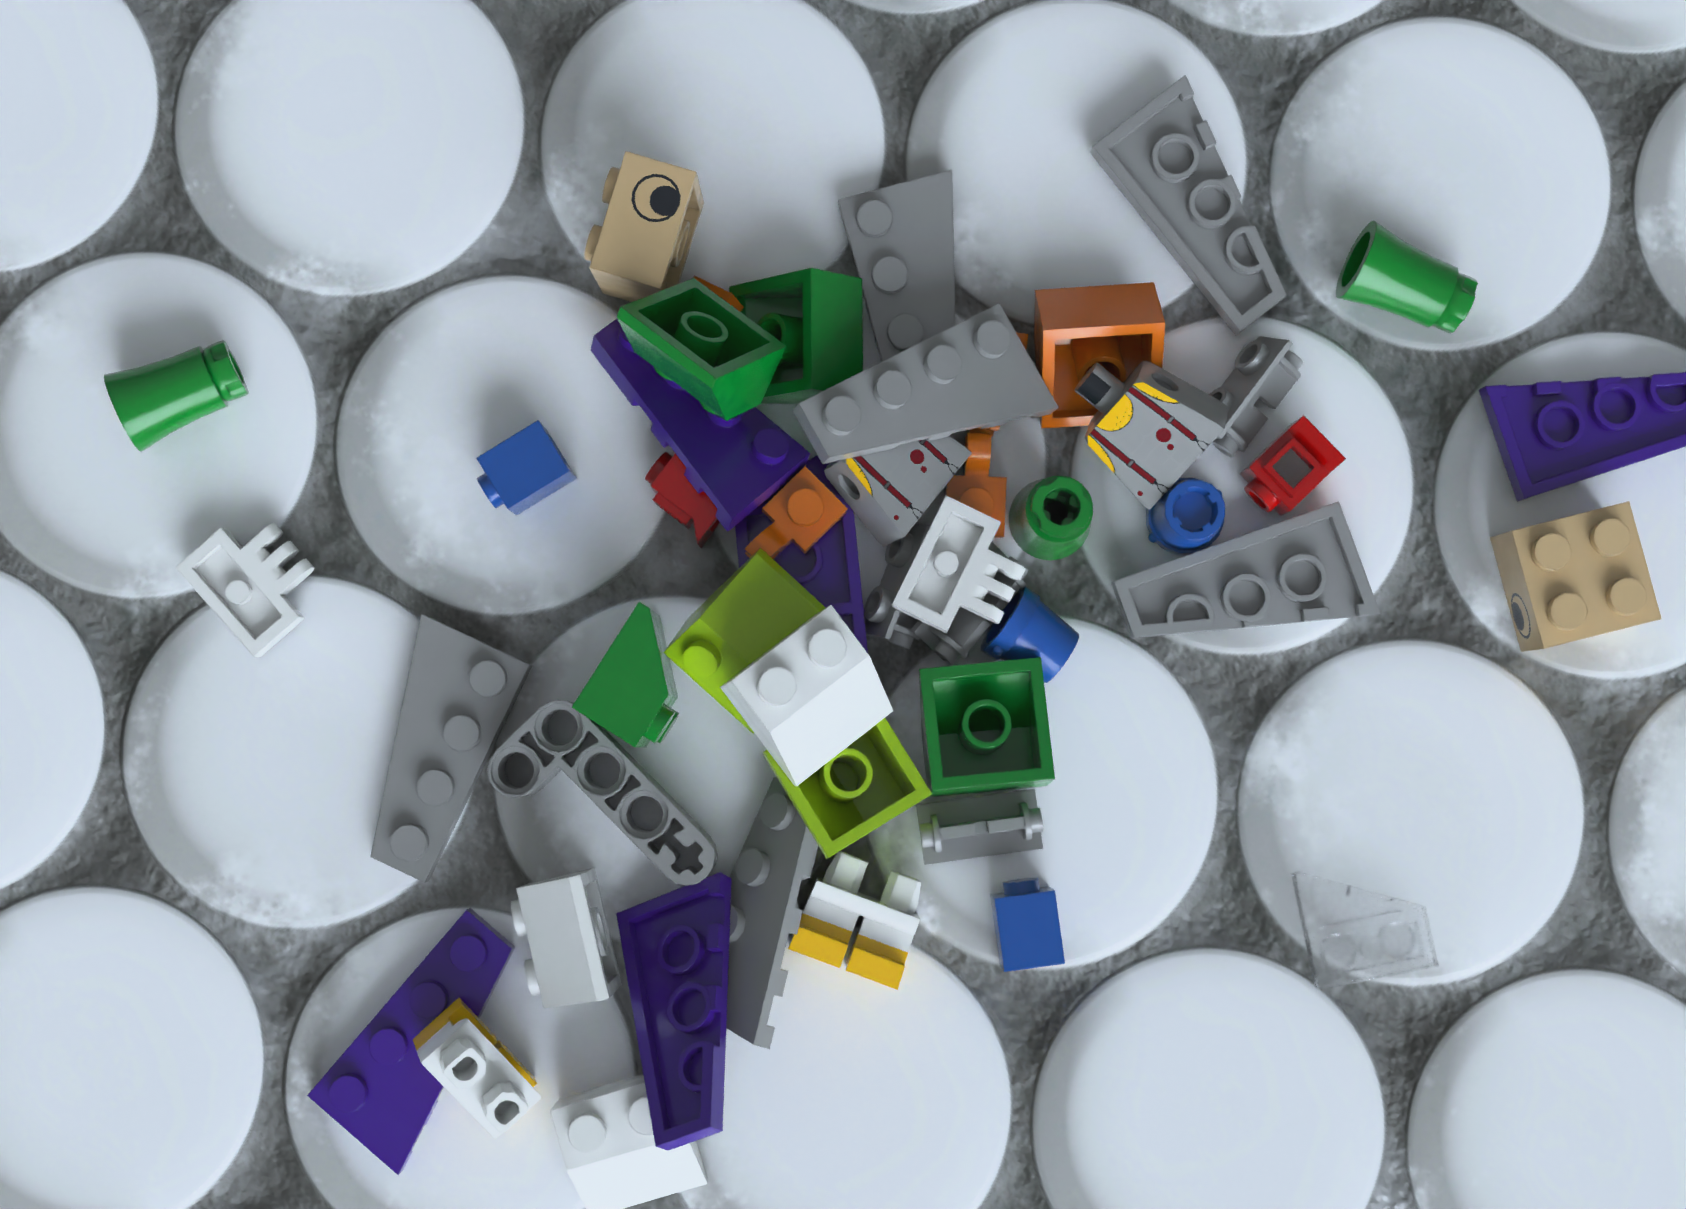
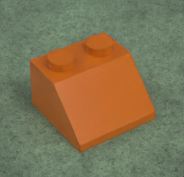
M1154 282L1035 290L1034 345L1036 368L1059 407L1049 415L1040 416L1041 429L1089 426L1091 419L1098 410L1074 390L1082 377L1096 362L1121 382H1124L1142 361H1150L1160 368L1163 367L1165 319Z

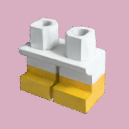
M839 851L828 866L824 878L817 877L802 912L797 935L793 934L788 949L840 968L856 921L859 916H863L845 964L846 971L898 990L905 968V961L920 921L915 911L918 905L921 881L890 870L881 898L878 900L858 892L868 861Z
M460 998L456 999L413 1038L421 1064L495 1140L513 1126L542 1098L533 1088L537 1084L535 1077L500 1040L497 1041L496 1036Z

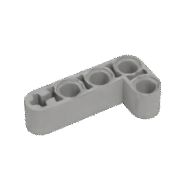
M556 700L540 707L490 758L487 770L490 783L497 792L512 798L534 795L543 789L562 770L667 878L676 884L685 886L698 884L716 866L718 853L716 844L711 836L605 728L573 709V702ZM563 710L568 711L574 716L578 727L575 737L566 745L554 742L548 732V724L551 717ZM516 753H523L529 757L534 768L533 778L522 788L510 783L505 773L507 761ZM601 753L613 756L620 767L618 780L609 788L598 786L590 777V764ZM641 796L654 798L662 807V821L654 830H643L636 826L632 820V806ZM675 819L684 828L673 834V836L686 847L696 842L703 849L698 857L699 862L703 865L699 871L693 866H689L684 870L678 868L675 862L679 859L680 853L669 841L663 844L661 850L653 844V840L670 830Z

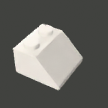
M832 605L815 614L720 687L794 786H798L893 712L869 654Z
M595 868L528 883L516 888L518 900L511 901V913L518 936L527 935L532 959L525 960L524 967L531 995L541 994L544 1009L609 999L622 983Z
M643 1074L559 1098L550 1110L567 1173L586 1209H623L708 1183L697 1141L669 1151L655 1147Z

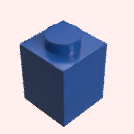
M539 420L476 458L485 472L477 478V481L489 501L495 508L505 504L507 509L515 515L522 513L577 479L551 435Z
M1024 878L1002 882L1004 892L990 894L999 963L1003 971L1009 972L1065 964L1055 890L1049 886L1040 887L1038 878Z

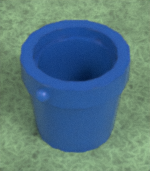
M1179 478L1150 510L1146 508V526L1150 533L1148 536L1149 541L1152 543L1156 542L1162 549L1176 555H1189L1208 548L1219 537L1224 525L1225 502L1222 498V492L1217 490L1212 484L1196 478Z
M1024 586L1023 589H1019L1002 610L1004 615L1000 623H992L981 644V651L994 660L1000 659L1002 661L1041 657L1044 683H1048L1061 670L1077 645L1079 633L1040 600L1038 594Z

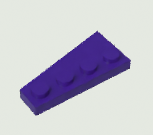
M1686 372L1654 374L1649 377L1597 378L1591 381L1562 383L1561 381L1537 382L1532 385L1518 386L1493 385L1479 389L1517 502L1686 447Z
M722 872L706 877L698 884L683 886L616 913L655 1147L667 1151L723 1131L732 878Z
M471 908L462 914L307 1095L397 1175L404 1170L413 1152L412 1150L444 1088L421 1064L413 1038L458 998L478 1018L481 1017L515 949L511 942Z

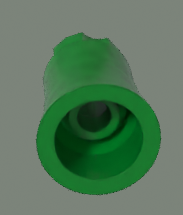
M1371 221L1362 230L1346 258L1338 278L1336 297L1402 316L1427 328L1433 325L1444 332L1453 333L1459 324L1465 320L1473 305L1478 282L1470 276L1459 273L1457 267L1423 252L1403 241L1376 221Z
M224 340L216 342L204 348V350L201 346L151 364L104 375L105 386L116 414L130 440L140 452L170 433L201 417L228 407L227 401H232L249 394L241 370Z
M1051 476L1031 482L1019 491L1010 507L1009 528L1015 542L1024 552L1041 560H1059L1070 556L1083 545L1089 534L1093 517L1092 498L1088 490L1079 481L1071 477ZM1058 504L1064 509L1065 519L1059 525L1050 521V513L1044 510L1047 505Z

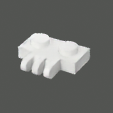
M945 496L892 603V607L946 634L960 607L999 624L1004 612L997 606L986 603L983 600L988 593L1003 601L1010 602L1015 590L995 580L994 577L998 571L1011 579L1020 581L1026 569L989 550L1001 524L1000 521L949 496Z
M276 523L268 525L244 547L238 543L228 530L220 527L175 567L253 657L259 658L305 619L286 595L314 570V566L307 558L296 563L287 572L282 568L299 552V549L292 541L285 542L272 554L267 551L283 535V531Z

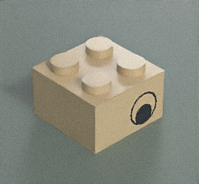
M625 151L620 169L611 167L607 175L602 201L609 204L603 225L594 224L589 233L584 258L587 261H591L589 268L603 294L633 302L680 283L704 200L697 172Z
M1629 501L1490 537L1521 652L1545 649L1662 619Z

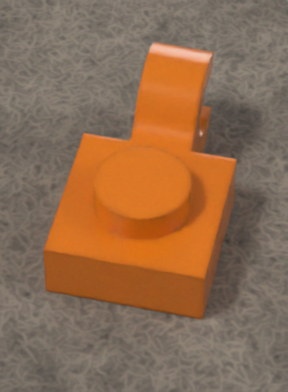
M967 433V436H965V447L972 454L964 462V475H954L947 483L945 496H949L1000 521L1001 524L994 538H1003L1005 533L1007 477H989L991 434Z
M805 466L762 508V512L773 523L745 548V555L750 558L761 548L774 560L791 542L805 554L847 513L848 508Z

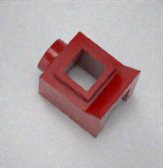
M1303 415L1289 425L1240 475L1248 482L1244 487L1246 493L1261 509L1268 513L1274 509L1282 516L1299 504L1346 458ZM1290 449L1311 469L1293 488L1272 467Z
M666 451L657 459L645 477V480L651 484L650 487L656 493L652 500L687 529L694 523L697 544L702 548L720 525L719 520L715 516L717 508L704 491L697 493L685 477L686 467L676 453L672 456Z

